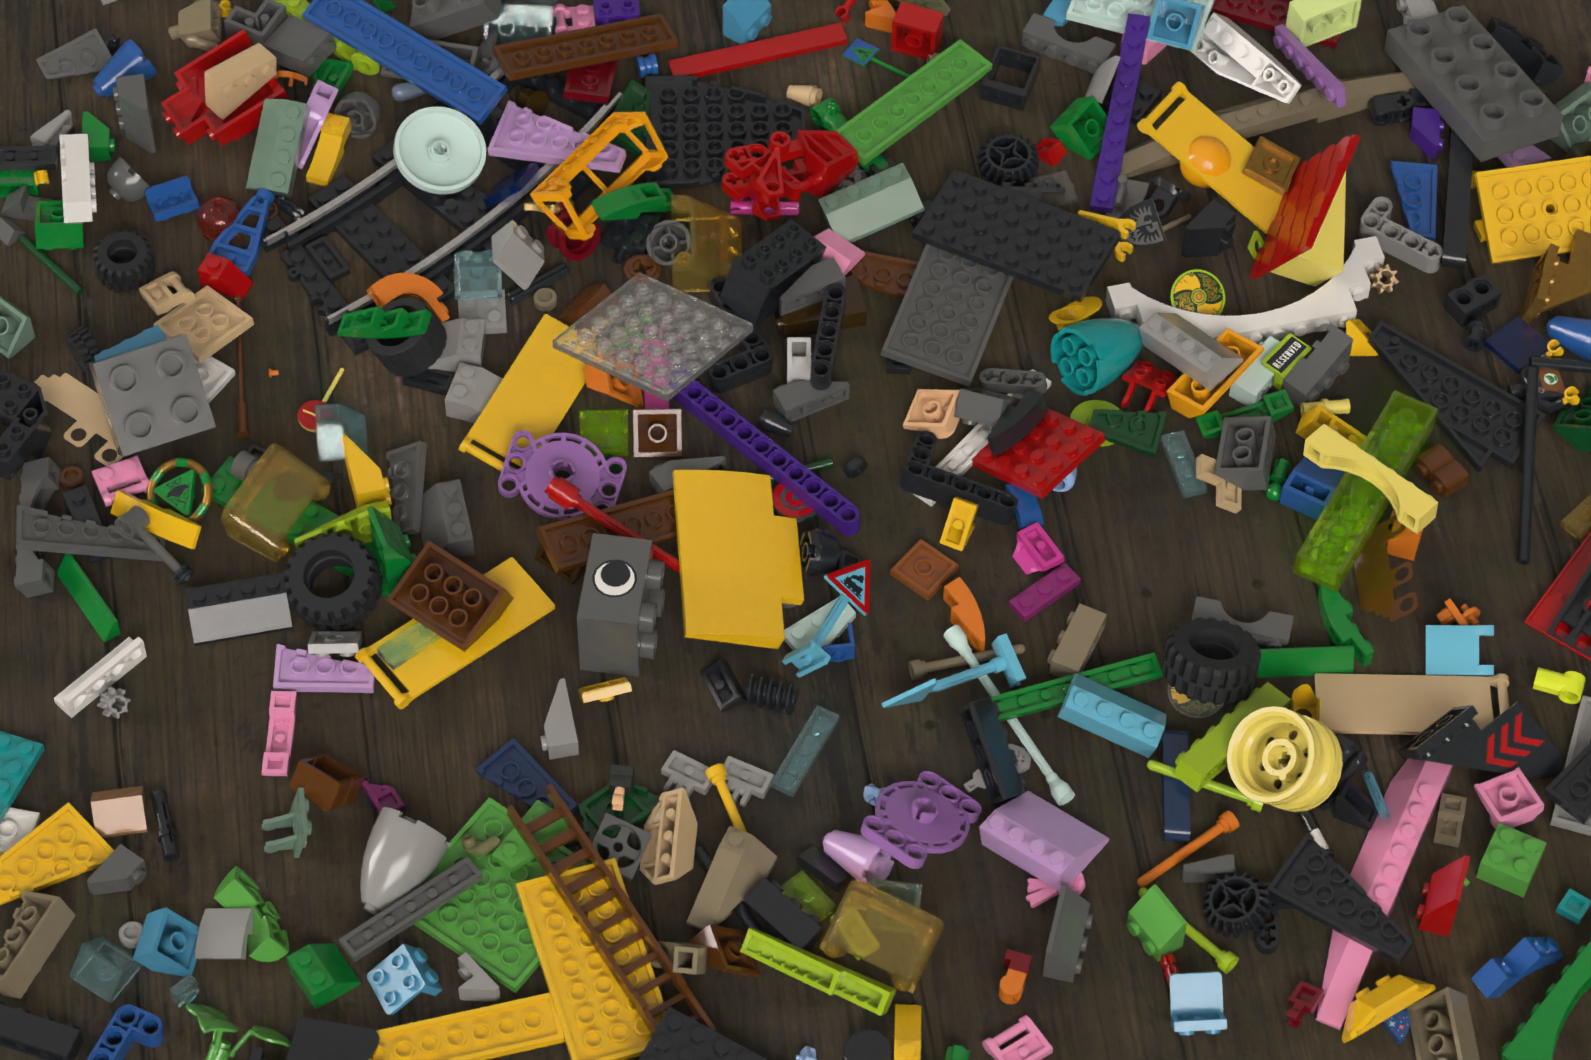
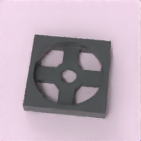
M605 813L592 844L597 852V844L607 848L609 853L607 860L615 858L617 862L623 856L633 860L632 865L619 868L621 877L631 881L652 834ZM613 825L621 828L617 837L613 839L602 834L604 829ZM630 833L638 837L640 842L639 851L628 846L626 841ZM615 843L622 844L623 850L621 852L614 850L613 845Z

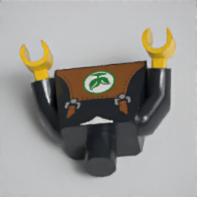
M1553 339L1547 345L1549 351H1543L1537 357H1560L1563 355L1564 349L1558 347L1554 350L1560 343L1558 340ZM1528 365L1520 371L1517 384L1508 385L1507 388L1508 393L1517 398L1522 397L1524 402H1526ZM1539 369L1538 410L1546 414H1553L1565 409L1568 403L1571 405L1579 404L1580 398L1577 395L1579 391L1574 386L1566 389L1559 370Z

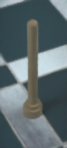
M1023 644L1012 645L1016 655L1024 653L1025 646ZM993 649L973 653L978 662L996 658ZM963 656L927 663L917 659L909 661L908 667L911 679L918 680L923 679L928 672L967 665L968 662H966Z

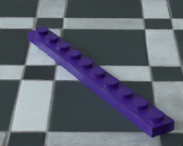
M1128 13L1120 52L1121 58L1117 67L1090 202V210L1113 213L1118 188V177L1121 173L1151 16Z

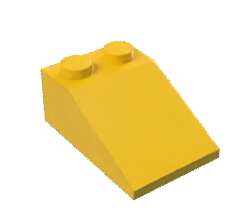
M347 435L341 436L345 465L357 508L374 501H388V504L392 505L388 478L382 477L380 468Z

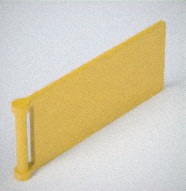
M1176 82L1172 86V91L1146 118L1139 121L1137 124L1138 129L1156 140L1267 234L1270 224L1276 218L1283 195L1242 174L1254 147L1195 98L1182 82ZM1178 97L1185 99L1157 130L1153 127L1152 124ZM1201 136H1210L1223 142L1231 155L1229 169L1219 176H1209L1198 171L1192 165L1188 155L1189 146L1194 139Z
M544 314L458 450L463 453L468 452L497 470L502 471L503 461L471 444V442L475 440L506 458L512 438L516 432L521 430L528 431L533 435L534 441L554 433L586 383L583 368L601 354H604L606 348L548 314ZM522 437L516 441L518 447L525 448L529 446L530 441ZM512 459V460H511L513 463H515V464H517L518 466L522 467L523 463H522L521 460H519V459Z
M513 557L488 571L484 576L506 589L514 599L500 619L465 652L412 619L373 645L359 650V653H356L355 658L360 664H364L392 696L394 704L398 709L407 707L412 700L555 609V604ZM375 653L409 692L403 694L371 658Z

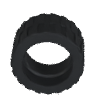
M403 297L390 302L381 309L389 311L403 308L408 313L427 309L432 316L426 334L411 336L399 345L397 343L402 337L386 339L366 338L370 350L391 374L393 373L398 377H409L426 371L440 358L446 346L447 334L445 333L444 326L422 300L415 299L414 297Z

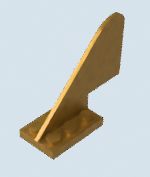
M1579 229L1576 231L1568 264L1561 262L1560 257L1557 256L1559 246L1552 243L1548 246L1533 268L1520 323L1529 325L1532 319H1537L1541 312L1591 294V233Z

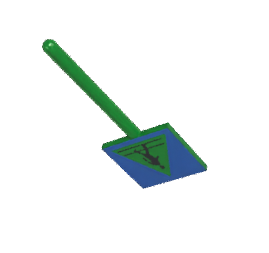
M858 38L842 54V57L863 67L869 61H872L906 78L911 76L875 58L874 55L879 51V48Z

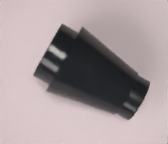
M765 408L757 426L761 427L762 431L789 438L795 424H792L773 409L768 410Z

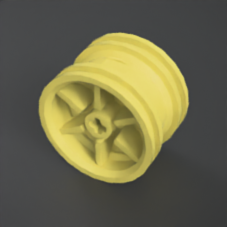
M1275 706L1261 708L1243 719L1234 730L1227 752L1228 770L1237 789L1255 801L1270 804L1276 808L1291 812L1308 811L1328 799L1338 784L1343 766L1342 750L1339 741L1330 728L1318 720L1287 708ZM1294 731L1297 732V737L1295 739L1293 734ZM1282 782L1281 788L1277 789L1276 787Z

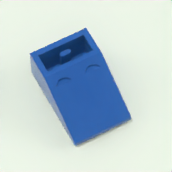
M1304 457L1282 488L1280 504L1324 523L1352 473L1321 468Z

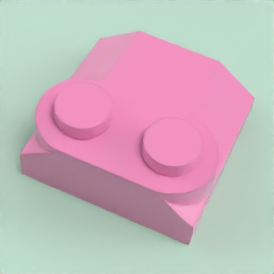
M1519 767L1514 771L1474 785V789L1490 814V823L1494 828H1497L1499 823L1511 828L1520 826L1534 820L1544 810V803Z

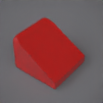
M1043 138L1036 146L1039 159L1050 166H1056L1066 155V150L1061 140Z

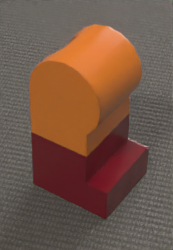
M1007 949L1003 968L1008 971L1001 979L999 987V997L1002 1002L1015 1004L1020 1000L1031 969L1032 956Z

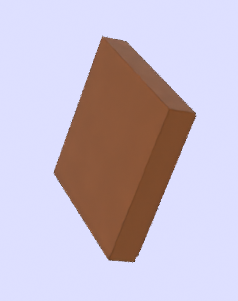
M920 539L890 570V575L929 601L959 570V564Z

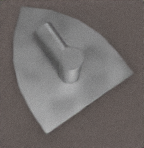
M1120 175L1118 177V188L1113 213L1105 212L1106 215L1119 218L1131 206L1144 201L1149 183L1129 180L1125 175Z

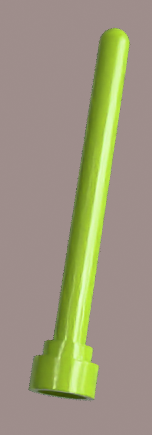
M1154 760L1148 761L1147 767L1149 770L1178 779L1173 775L1175 767ZM1213 780L1203 787L1246 802V805L1250 806L1251 810L1261 812L1264 804L1245 796L1239 789Z
M1140 888L1139 896L1142 898L1148 889ZM1187 922L1185 934L1215 958L1217 967L1225 974L1229 973L1236 966L1239 958L1231 951L1227 952L1226 950L1222 951Z

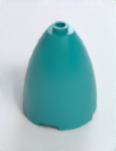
M1100 318L1079 322L1060 330L1054 335L1051 342L1052 363H1057L1059 371L1063 376L1061 381L1072 392L1082 396L1095 393L1109 385L1128 369L1143 346L1139 331L1140 325L1124 319Z

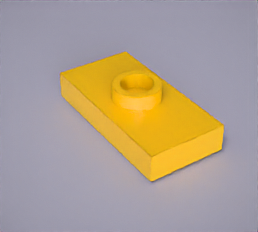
M625 677L578 689L579 697L583 703L595 700L601 702L614 699L615 695L632 691L631 684Z

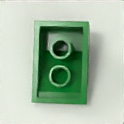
M368 507L373 550L388 587L396 585L414 562L416 555L415 553L410 554L409 548H411L408 535L402 534L399 525L374 507Z

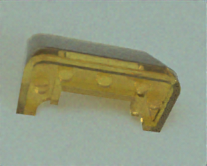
M273 443L267 448L223 510L221 521L230 538L277 562L289 549L287 534L312 499L319 501L327 497L331 485L325 477L284 447Z
M852 880L842 897L819 949L832 958L844 956L845 952H848L892 973V981L897 989L913 993L942 933L944 923L936 916L858 880Z

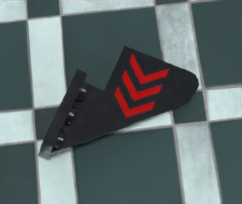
M1519 701L1481 730L1473 719L1478 714L1473 705L1453 707L1397 750L1402 759L1422 760L1503 774L1514 771L1519 767L1527 778H1545L1558 772L1563 766L1562 754Z

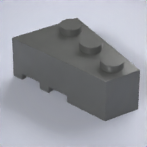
M1333 324L1326 328L1327 335L1321 343L1316 340L1312 345L1315 350L1306 359L1302 357L1283 379L1282 390L1286 389L1290 400L1299 407L1301 402H1315L1324 389H1329L1334 383L1335 378L1339 374H1345L1350 366L1348 362L1353 338Z

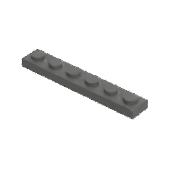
M467 856L339 939L340 945L350 958L356 962L483 880V875Z

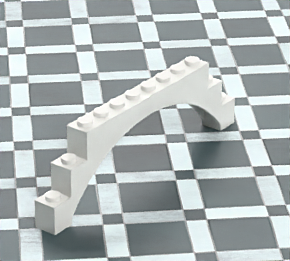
M1376 236L1354 240L1351 255L1344 264L1343 272L1334 276L1325 285L1307 297L1285 307L1263 313L1219 316L1185 311L1145 296L1133 289L1130 282L1108 286L1106 304L1111 318L1128 321L1136 319L1137 324L1140 326L1155 313H1176L1215 340L1226 328H1229L1259 344L1260 342H1265L1269 336L1280 340L1289 333L1294 336H1302L1306 333L1324 332L1330 324L1337 328H1345L1346 322L1349 319H1356L1357 309L1354 301H1361L1369 296L1371 283L1367 274H1374L1376 266L1383 268L1385 257Z

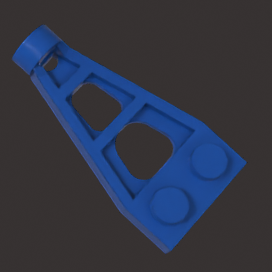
M259 188L256 195L250 199L214 241L209 253L230 260L249 277L259 257L269 209L275 199L274 194L266 189ZM249 214L259 216L255 228L242 225ZM243 233L251 236L249 247L246 250L229 245L236 234Z

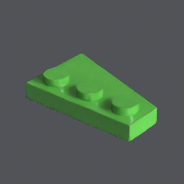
M537 800L523 816L522 820L527 824L553 809ZM562 818L532 834V836L539 845L569 829V827ZM515 827L492 854V860L511 872L516 871L535 859Z

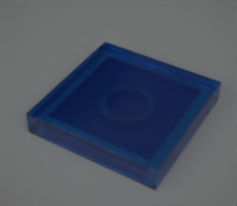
M536 162L502 178L483 199L484 203L487 206H491L521 191L539 171L540 168Z
M1519 316L1486 339L1484 343L1491 352L1517 374L1527 365L1529 356L1537 357L1543 351H1549L1547 349L1549 342Z

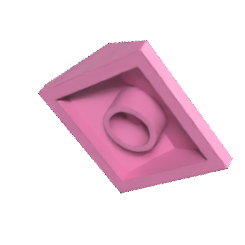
M829 228L814 236L826 246L822 260L834 257L844 276L865 256V252Z

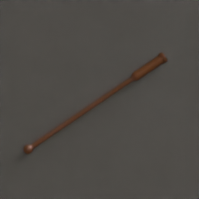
M236 295L234 303L241 309L243 298L240 295ZM241 334L237 337L239 376L237 437L247 438L249 431L247 427V403L244 401Z

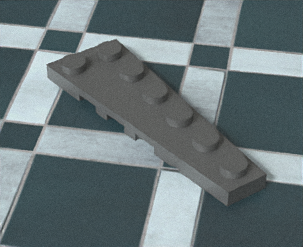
M17 505L16 549L164 562L139 536L125 539L118 533L115 525H110L109 527L95 524L96 521L86 520V522L72 520V516L62 514V517L49 515L48 511ZM150 533L165 548V539Z

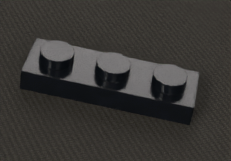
M57 145L0 147V171L57 169Z

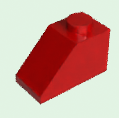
M211 253L207 254L198 268L201 287L204 288L208 285L217 293L231 298L240 295L244 300L253 285V281L230 260Z

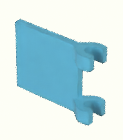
M1426 625V675L1493 676L1494 665L1479 664V636H1493L1494 625Z

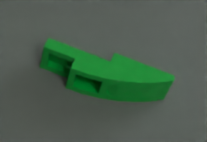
M656 182L612 191L594 199L591 205L601 220L637 219L641 212L677 211L680 203L670 188H660Z
M1325 575L1322 576L1318 589V602L1327 634L1334 646H1354V657L1364 668L1372 662L1373 646L1362 637L1357 625L1351 622L1353 615L1351 603L1348 600H1344L1335 583L1330 582Z

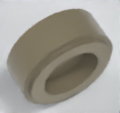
M550 288L538 289L534 293L535 307L540 311L554 309L557 305L556 292Z

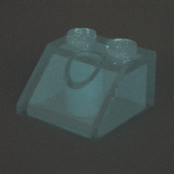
M465 250L454 253L455 300L502 298L503 271L493 262L492 250H485L483 252Z

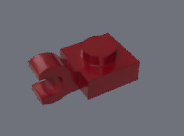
M1300 980L1288 999L1291 1008L1286 1015L1287 1018H1290L1287 1025L1297 1029L1302 1022L1305 1012L1312 1015L1324 997V990Z

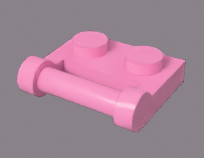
M557 4L553 8L557 22L555 34L595 26L593 6L578 5L577 7H566L563 4ZM566 18H572V26L566 25Z
M138 456L91 471L105 507L113 505L112 502H114L117 492L114 490L131 485L119 491H125L131 495L143 491L147 493L149 480Z
M1027 1015L1020 1018L1017 1024L994 1038L989 1037L982 1041L986 1052L995 1060H1041L1053 1051V1047ZM1024 1031L1028 1033L1018 1041L1000 1050L999 1046Z

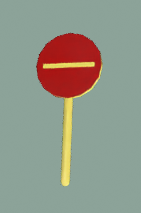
M340 368L322 401H308L299 408L298 422L306 430L320 432L332 424L334 418L333 410L326 402L342 376L344 368Z

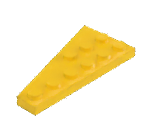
M68 802L0 856V905L21 898L23 891L36 892L95 869L114 850Z

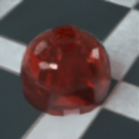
M214 196L205 200L197 214L199 233L207 240L209 238L216 240L224 229H227L235 222L238 213L241 211L240 206L233 199L226 196Z

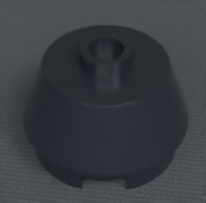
M817 528L809 532L805 531L800 541V547H803L802 559H800L802 573L815 577L833 572L840 557L837 538Z

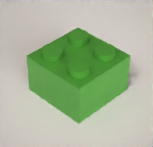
M1499 823L1482 858L1476 878L1524 898L1542 859L1547 842Z

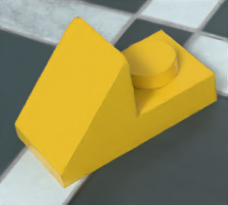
M956 496L953 499L940 543L963 551L976 524L973 521L979 505Z

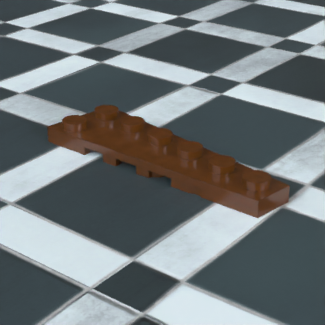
M863 251L865 256L847 273L845 278L857 274L859 285L903 300L918 261Z

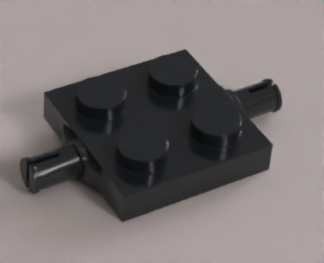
M641 212L637 219L611 220L601 239L602 246L616 250L612 259L615 264L617 262L621 264L625 254H646L648 234H651L654 229L653 227L657 223L662 222V218L659 215Z

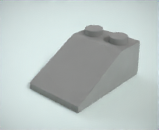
M459 318L441 323L447 334L446 346L440 358L428 369L456 372L460 362L482 367L485 346V320Z
M460 362L445 397L446 416L475 423L503 378L482 367Z

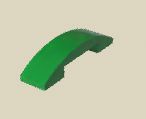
M1286 389L1264 395L1261 402L1223 414H1219L1218 410L1196 416L1195 420L1203 438L1215 439L1221 438L1224 417L1271 416L1272 421L1275 422L1292 412L1294 407Z

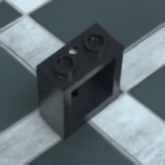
M998 45L991 60L993 64L992 71L990 70L986 73L982 82L980 99L1024 111L1040 71L1041 56ZM1000 65L1030 73L1024 89L994 81Z

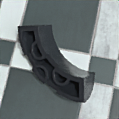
M1492 16L1486 30L1535 85L1550 84L1562 74L1563 66L1553 54L1549 56L1543 50L1544 45L1532 36L1525 38L1517 31V27Z

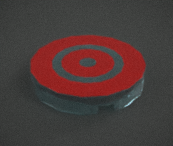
M778 484L772 492L773 510L777 512L778 516L796 518L797 522L805 521V518L813 517L816 514L814 510L782 484Z

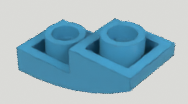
M1053 0L1043 16L1054 20V26H1064L1070 21L1066 19V13L1071 0Z

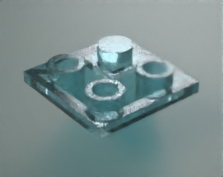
M341 404L315 405L319 461L344 460L341 438L343 435H347L367 455L365 415Z

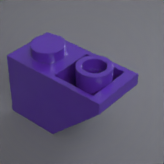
M1413 107L1410 118L1409 139L1431 159H1436L1437 152L1442 151L1443 137H1439V134L1443 132L1444 119H1440L1437 109Z

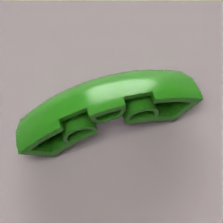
M236 865L219 885L214 899L224 908L254 909L253 935L247 936L249 957L262 962L277 961L289 953L286 930L281 931L277 922L280 916L271 901L265 902L258 893L260 887Z

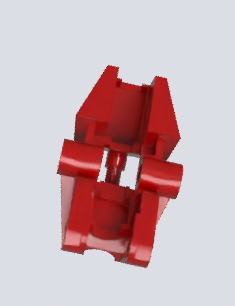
M798 130L797 139L791 141L787 133L777 131L770 136L769 149L762 144H750L728 149L725 154L724 164L731 172L723 175L721 188L724 193L737 203H740L747 197L755 202L752 206V213L763 220L780 219L779 197L784 195L791 201H798L803 191L818 198L827 196L855 171L858 164V151L837 131ZM760 153L762 154V157L756 158L753 157L751 154ZM796 159L794 160L793 169L787 170L786 166L783 167L781 165V162ZM765 208H772L775 210V213L767 214L763 210Z

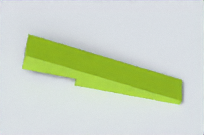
M752 927L748 929L740 950L741 953L831 996L836 994L879 1016L888 1012L897 990Z

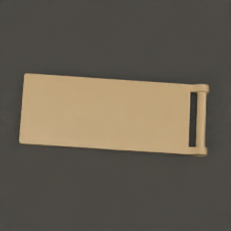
M1316 673L1314 675L1315 696L1317 698L1320 697V722L1330 728L1333 733L1418 735L1453 707L1473 705L1478 712L1473 719L1481 730L1494 720L1490 686L1497 688L1500 714L1509 708L1507 691L1509 677L1506 674H1497L1491 677Z

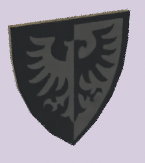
M1153 198L1131 206L1118 218L1131 219L1136 222V229L1131 231L1125 228L1129 231L1128 238H1121L1119 242H1128L1133 247H1151L1167 243Z

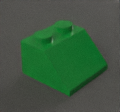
M1094 96L1078 98L1061 114L1050 128L1058 140L1062 141L1063 146L1087 160H1092L1101 150L1107 115Z
M63 200L36 201V249L53 250L67 248L75 250L77 248H84V222L64 223Z
M334 943L308 944L287 956L289 972L315 1010L361 984Z

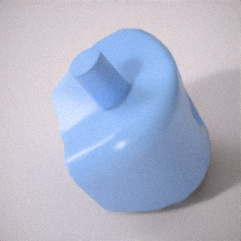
M874 784L865 786L863 792L865 801L875 806L879 794L885 787L879 789Z
M805 1046L800 1054L796 1055L795 1060H817L816 1051L812 1047Z

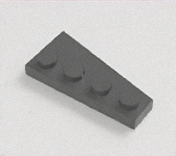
M422 441L385 452L386 460L390 461V468L387 470L388 478L392 479L393 488L390 489L391 498L395 501V506L392 508L394 523L399 525L403 535L407 534L408 536L420 532L427 444Z

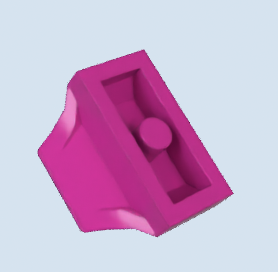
M1038 522L1017 532V546L1012 557L1026 575L1036 571H1046L1064 562V555Z

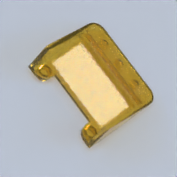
M671 195L672 220L690 221L691 253L680 252L672 261L673 292H710V282L716 277L727 278L733 260L742 254L741 220L734 214L690 196Z

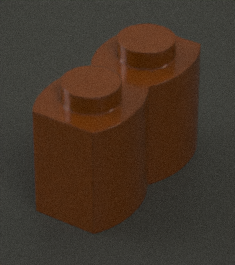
M1438 443L1416 456L1414 470L1420 478L1429 482L1430 488L1435 494L1445 499L1467 486L1469 474L1441 444Z

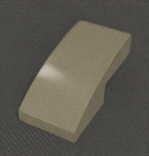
M1441 793L1433 843L1459 847L1465 815L1466 797Z

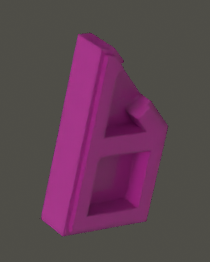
M366 780L363 781L361 787L378 814L383 807L392 808L400 812L406 810L404 803L393 786L384 784L380 786L371 784Z

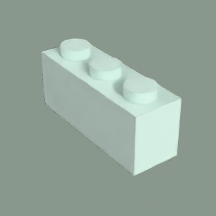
M1269 336L1264 343H1259L1260 346L1264 347L1265 351L1230 386V397L1246 406L1261 401L1263 396L1273 386L1275 374L1262 366L1261 362L1280 343L1279 340Z

